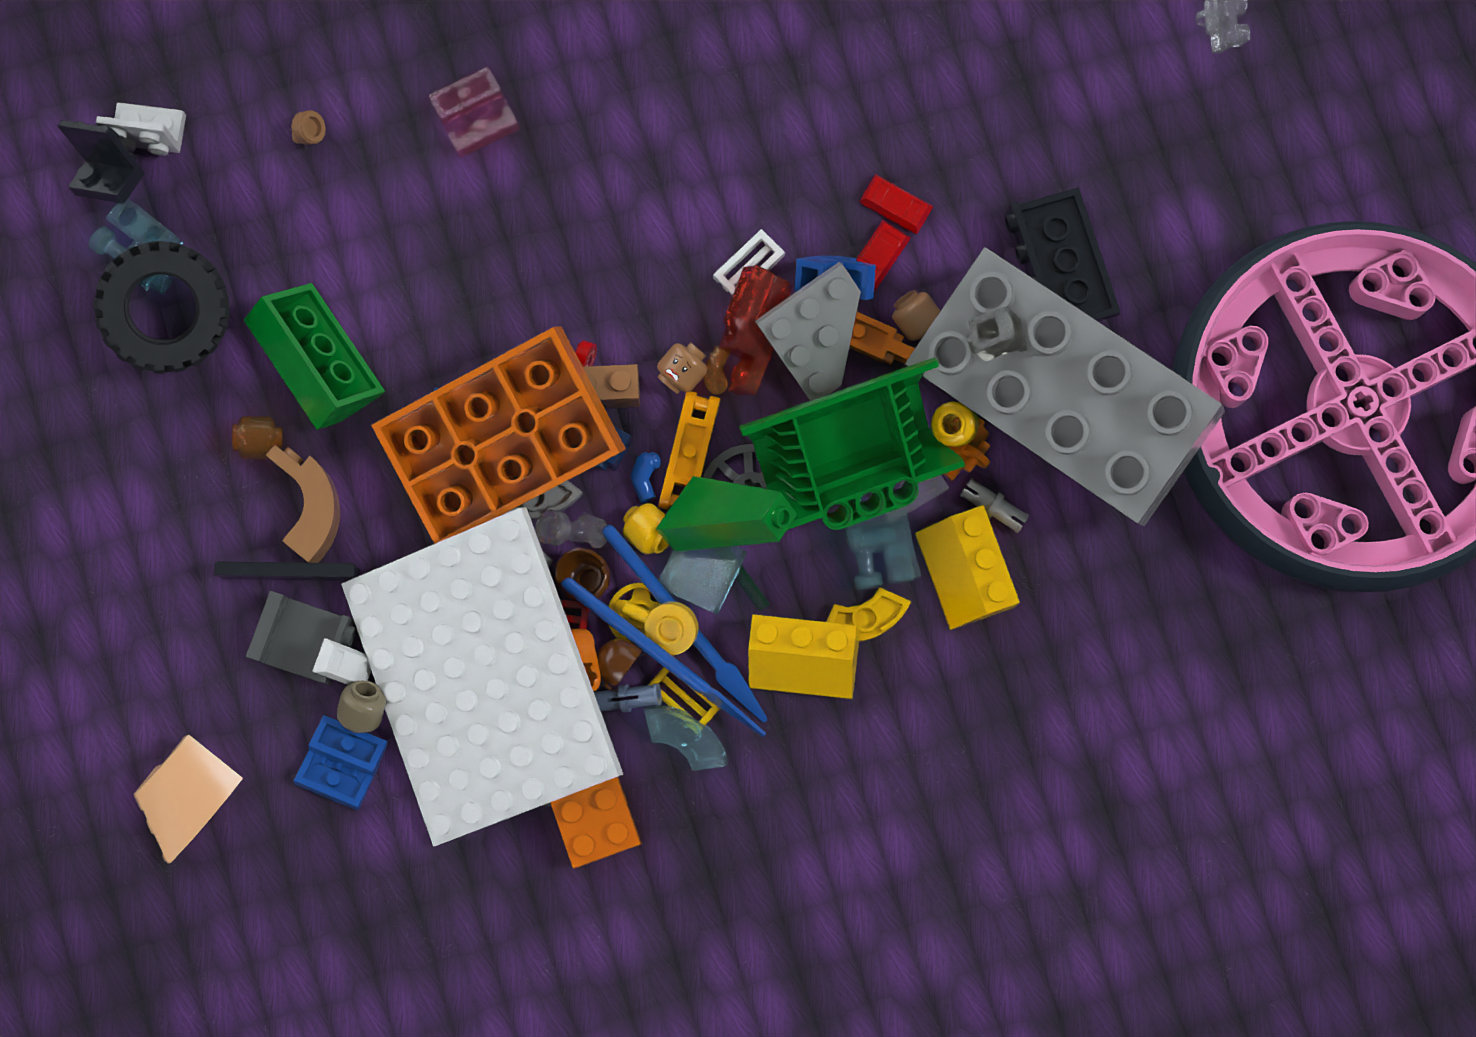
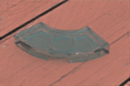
M656 705L647 706L644 709L652 743H665L678 749L687 758L692 771L723 767L728 764L725 750L714 732L708 726L705 727L698 720L688 715V712L674 707Z

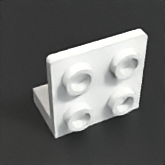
M117 103L115 118L97 116L96 124L97 126L106 125L116 131L119 136L118 139L128 151H135V148H143L156 155H168V152L180 153L186 114L182 110Z

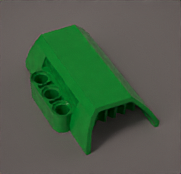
M935 357L739 426L741 434L743 436L747 435L753 443L766 488L781 492L797 513V516L787 530L819 518L822 519L828 528L839 530L913 503L919 493L917 483L965 466L962 457L939 442L928 427L918 382L926 371L939 367L938 360ZM905 481L901 488L893 490L896 483ZM872 492L868 500L860 502L863 495ZM840 504L835 512L827 513L831 506Z

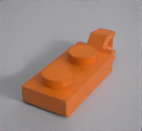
M856 312L849 348L890 365L893 360L905 364L915 348L902 343L904 336L897 333V329Z

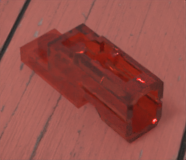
M756 265L743 267L723 319L726 329L718 347L740 359L731 373L732 382L729 387V391L739 396L756 395L773 351L772 345L755 321L787 299L793 287L787 280L775 276L774 273Z

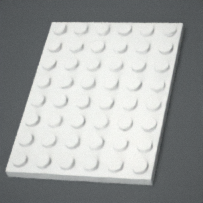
M520 507L341 584L376 685L385 696V710L433 847L623 775L526 507Z

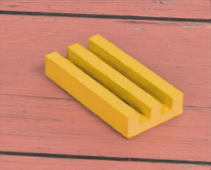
M663 667L648 685L659 684L662 681L702 717L699 722L661 690L662 701L700 733L720 708L710 702L705 696L693 690L711 706L708 712L704 710L666 676L670 671Z

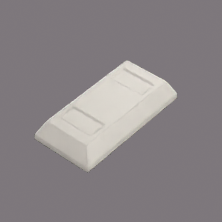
M324 638L312 672L349 685L361 680L368 681L371 667L365 653Z

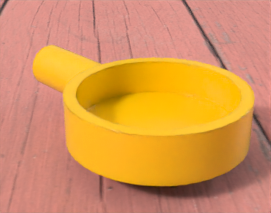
M626 601L621 613L644 623L645 635L671 655L685 652L697 638V618L693 611L682 603L674 601L665 602L658 605L652 611L629 601Z

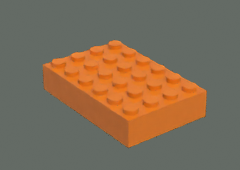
M561 326L550 328L371 425L434 544L495 519L626 450Z

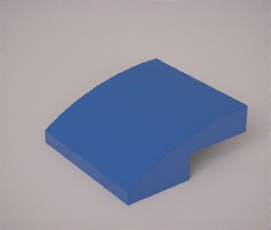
M323 715L308 745L309 751L294 779V785L359 811L380 765L388 742L369 733H353L342 726L339 721Z

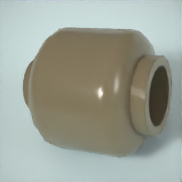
M365 680L346 686L341 693L337 708V719L340 724L353 733H366L378 728L386 706V699L382 690L373 682Z

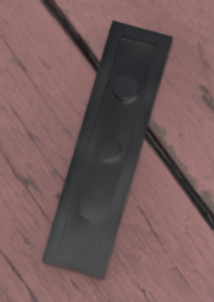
M217 561L215 563L214 575L221 579L349 581L360 576V569L353 563Z

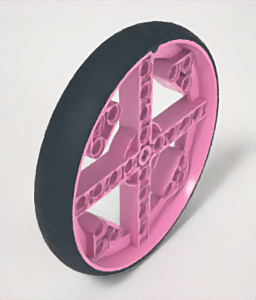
M1362 221L1329 222L1304 227L1283 234L1255 248L1236 261L1213 283L1192 312L1181 335L1172 371L1225 407H1239L1254 392L1268 347V337L1263 329L1258 326L1241 328L1252 313L1274 295L1317 375L1314 377L1309 388L1306 413L1231 450L1228 447L1220 418L1183 471L1197 500L1210 518L1229 539L1267 567L1290 578L1314 586L1339 591L1380 592L1413 587L1438 579L1476 557V484L1465 499L1444 517L1400 436L1410 416L1411 397L1476 365V349L1472 343L1473 339L1476 340V263L1448 244L1426 234L1404 227ZM1393 265L1403 270L1404 278L1397 276L1393 272ZM1362 271L1349 285V294L1354 302L1403 319L1414 320L1429 310L1436 298L1463 322L1469 332L1397 368L1377 357L1355 355L1312 276L1331 272ZM1286 280L1295 281L1299 286V292L1291 291L1286 285ZM1362 281H1370L1374 285L1375 292L1367 291L1363 287ZM1409 295L1416 296L1420 300L1421 307L1412 305ZM1309 309L1315 315V322L1306 320L1302 310ZM1248 338L1255 343L1256 351L1245 349L1242 339ZM1320 338L1329 341L1332 347L1331 352L1325 351L1320 347ZM1212 353L1223 355L1226 360V366L1215 364L1212 360ZM1443 354H1447L1453 359L1454 367H1449L1444 363ZM1336 368L1343 369L1347 373L1348 382L1338 379L1335 373ZM1413 369H1418L1423 373L1424 382H1419L1414 378ZM1228 383L1238 384L1242 389V396L1239 397L1231 394L1228 389ZM1383 383L1391 385L1395 392L1394 397H1389L1383 392ZM1353 402H1361L1363 404V408L1359 407L1356 409ZM1476 406L1467 411L1461 419L1448 463L1450 477L1460 484H1467L1476 480ZM1322 413H1328L1334 418V427L1325 425L1322 420ZM1292 428L1302 430L1305 436L1304 442H1298L1293 438ZM1369 428L1378 430L1381 435L1380 443L1370 438ZM1263 442L1272 445L1275 451L1274 457L1264 455L1261 449ZM1320 442L1344 454L1362 455L1406 536L1388 541L1353 542L1362 537L1368 529L1369 522L1367 516L1362 511L1311 493H1300L1283 505L1280 515L1263 501L1246 479ZM1235 457L1242 460L1245 466L1244 472H1237L1232 468L1231 458ZM1387 458H1391L1397 463V473L1388 470L1386 467ZM1464 458L1473 463L1474 473H1470L1464 468ZM1404 488L1409 489L1414 494L1413 504L1408 503L1403 498ZM1295 503H1301L1307 508L1308 515L1306 519L1297 516L1294 510ZM1343 518L1349 519L1353 523V534H1348L1343 530ZM1421 519H1425L1430 523V535L1421 530L1419 525ZM1313 533L1323 538L1324 548L1322 550L1313 546L1311 542Z

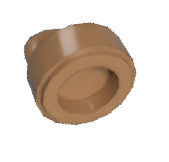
M313 110L303 111L296 114L293 118L292 140L294 143L304 145L316 144L322 141L325 136V122L319 113Z

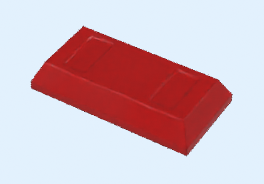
M876 174L859 201L860 204L916 235L933 209L931 204Z
M884 220L856 259L858 262L876 265L874 292L911 239V237Z

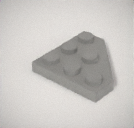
M841 262L829 268L755 321L810 401L829 395L842 385L861 291Z

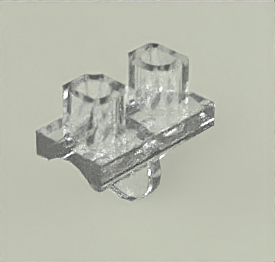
M1247 0L1204 1V10L1198 12L1195 18L1196 24L1206 26L1207 35H1211L1212 53L1221 54L1230 47L1242 46L1250 40V28L1247 25L1237 24V16L1239 17L1246 12L1248 7Z

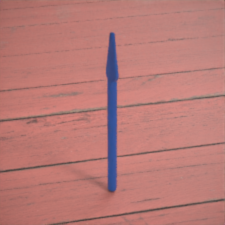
M606 525L602 530L604 537L660 604L670 601L676 602L616 528L612 525ZM698 629V635L693 645L716 671L717 682L759 720L766 722L767 716L738 668L732 663H726Z
M571 578L562 580L561 587L564 591L693 690L705 696L714 705L760 736L764 737L766 735L765 731L721 693L712 688L700 676Z

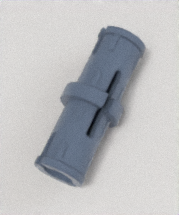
M658 683L637 687H629V685L624 684L620 685L618 689L593 691L601 712L621 710L623 713L631 712L632 708L652 705L659 706L662 703V694ZM636 695L639 697L638 699L612 701L613 698Z

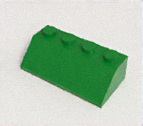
M312 283L262 296L245 317L244 322L317 430L342 422L385 392Z

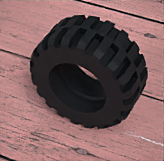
M164 241L139 244L124 251L111 261L101 278H99L93 301L96 317L95 323L97 329L102 334V340L106 346L110 347L116 353L115 356L120 360L133 365V368L141 371H152L154 374H165V372L177 373L203 362L208 355L214 352L222 337H224L230 310L225 283L215 266L192 248L179 243ZM159 274L176 277L184 282L193 293L196 302V314L191 326L183 334L171 339H155L142 333L133 323L129 313V299L136 285L147 277Z

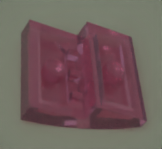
M489 67L481 69L428 95L460 158L520 130Z

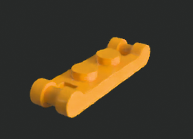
M686 392L658 508L669 510L679 497V495L673 494L675 485L686 487L693 476L702 477L721 398L710 396V399L697 396V392ZM694 409L706 412L704 420L692 417Z

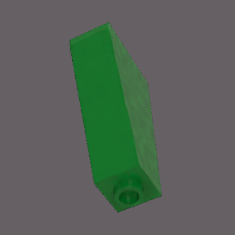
M693 476L656 530L674 551L771 543L780 541L797 516V513L779 491Z

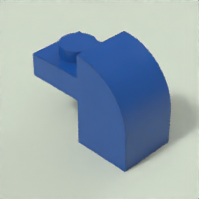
M842 256L797 258L795 292L838 262H841L861 291L859 299H873L876 265L858 262L856 258Z

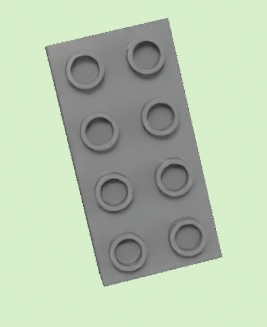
M986 247L977 257L905 363L907 366H911L935 357L938 360L939 367L926 371L923 377L1142 526L1146 525L1225 413V409L1220 402Z

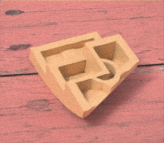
M189 734L184 736L163 764L153 769L134 793L140 810L144 812L147 818V825L151 833L155 835L163 852L162 857L168 864L191 842L243 779Z

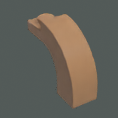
M274 445L266 456L297 481L304 497L301 517L282 541L308 563H319L334 542L339 527L340 503L337 490L328 473L311 456L300 466L303 459L289 447L283 452Z

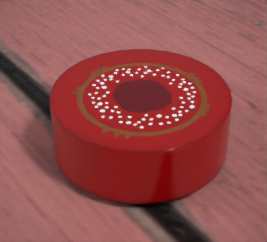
M583 340L578 344L575 353L583 367L593 366L597 345Z

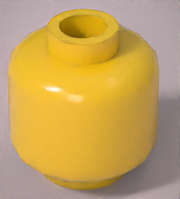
M951 401L942 404L935 410L931 419V429L933 435L942 444L959 447L968 444L975 438L979 429V420L976 412L961 402ZM960 418L957 422H953L954 419Z
M651 503L643 504L639 507L633 506L623 518L625 522L623 527L624 538L646 555L654 552L656 554L663 552L669 544L656 528L666 514Z

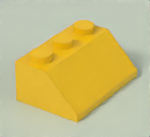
M984 505L950 516L915 533L950 630L1013 609L1020 603Z
M752 615L748 648L749 688L853 699L860 629L857 625Z

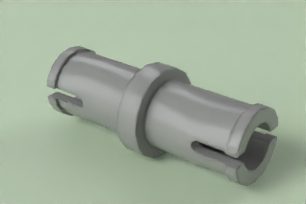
M971 477L966 485L976 491L977 495L964 488L960 497L965 498L977 507L984 505L989 519L993 516L1018 533L1023 526L1011 517L1015 516L1025 523L1029 514L1024 513L1004 500L1005 496L1000 492L997 494L993 493Z

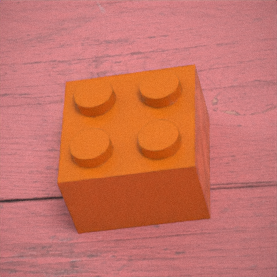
M618 777L550 802L573 869L642 845Z

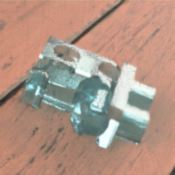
M128 198L125 204L117 203L105 219L133 240L131 245L125 248L115 242V233L106 226H103L92 235L88 246L99 255L107 253L115 259L129 248L147 242L164 241L175 242L181 245L184 243L174 233ZM159 274L143 279L138 285L146 291L150 288L153 291L164 294L171 286L173 280L167 275Z
M899 508L844 528L847 546L851 552L855 553L860 575L854 578L856 590L883 585L881 573L874 572L872 553L882 552L888 585L916 581L921 578L908 523L907 510Z

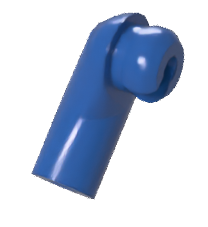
M655 452L640 454L630 474V479L641 504L656 498L649 481L652 472L661 465V459Z

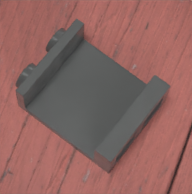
M270 591L246 657L331 686L334 679L312 672L324 638L350 647L354 641L357 628L353 627L354 620L348 616H340Z

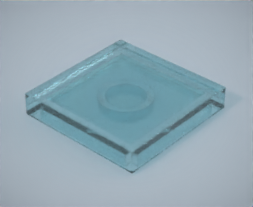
M736 546L689 551L673 550L659 582L669 594L718 615L747 552Z

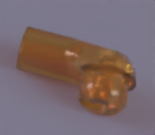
M720 346L714 347L706 362L707 373L703 377L707 390L713 394L723 393L728 386L723 366L730 353Z

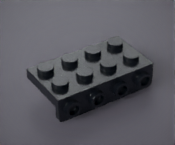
M1079 187L1022 204H1018L1017 201L1010 203L1007 214H1004L1005 225L1009 234L1014 233L1017 245L1014 247L1015 255L1019 265L1024 264L1027 275L1097 322L1119 316L1121 311Z

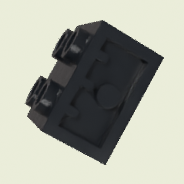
M61 120L57 125L58 128L86 161L69 184V189L75 196L125 204L145 174L136 162L137 159L134 154L123 146L118 139L119 136L116 131L106 125L97 126L85 124L81 121Z

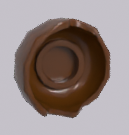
M576 547L565 552L558 560L554 577L555 582L560 587L563 579L571 578L599 599L609 587L610 569L606 561L598 553L590 549ZM564 591V593L566 594L567 597H569L570 599H572V600H574V601H577L575 598H573L571 595H569L566 591Z
M624 638L612 639L604 644L596 653L601 675L600 685L608 690L612 688L607 684L616 686L643 650Z

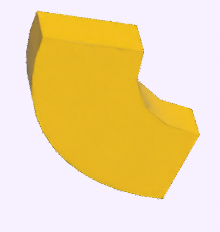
M880 587L875 595L862 605L845 607L834 604L826 622L857 625L860 629L859 642L866 641L892 628L905 614L911 601Z

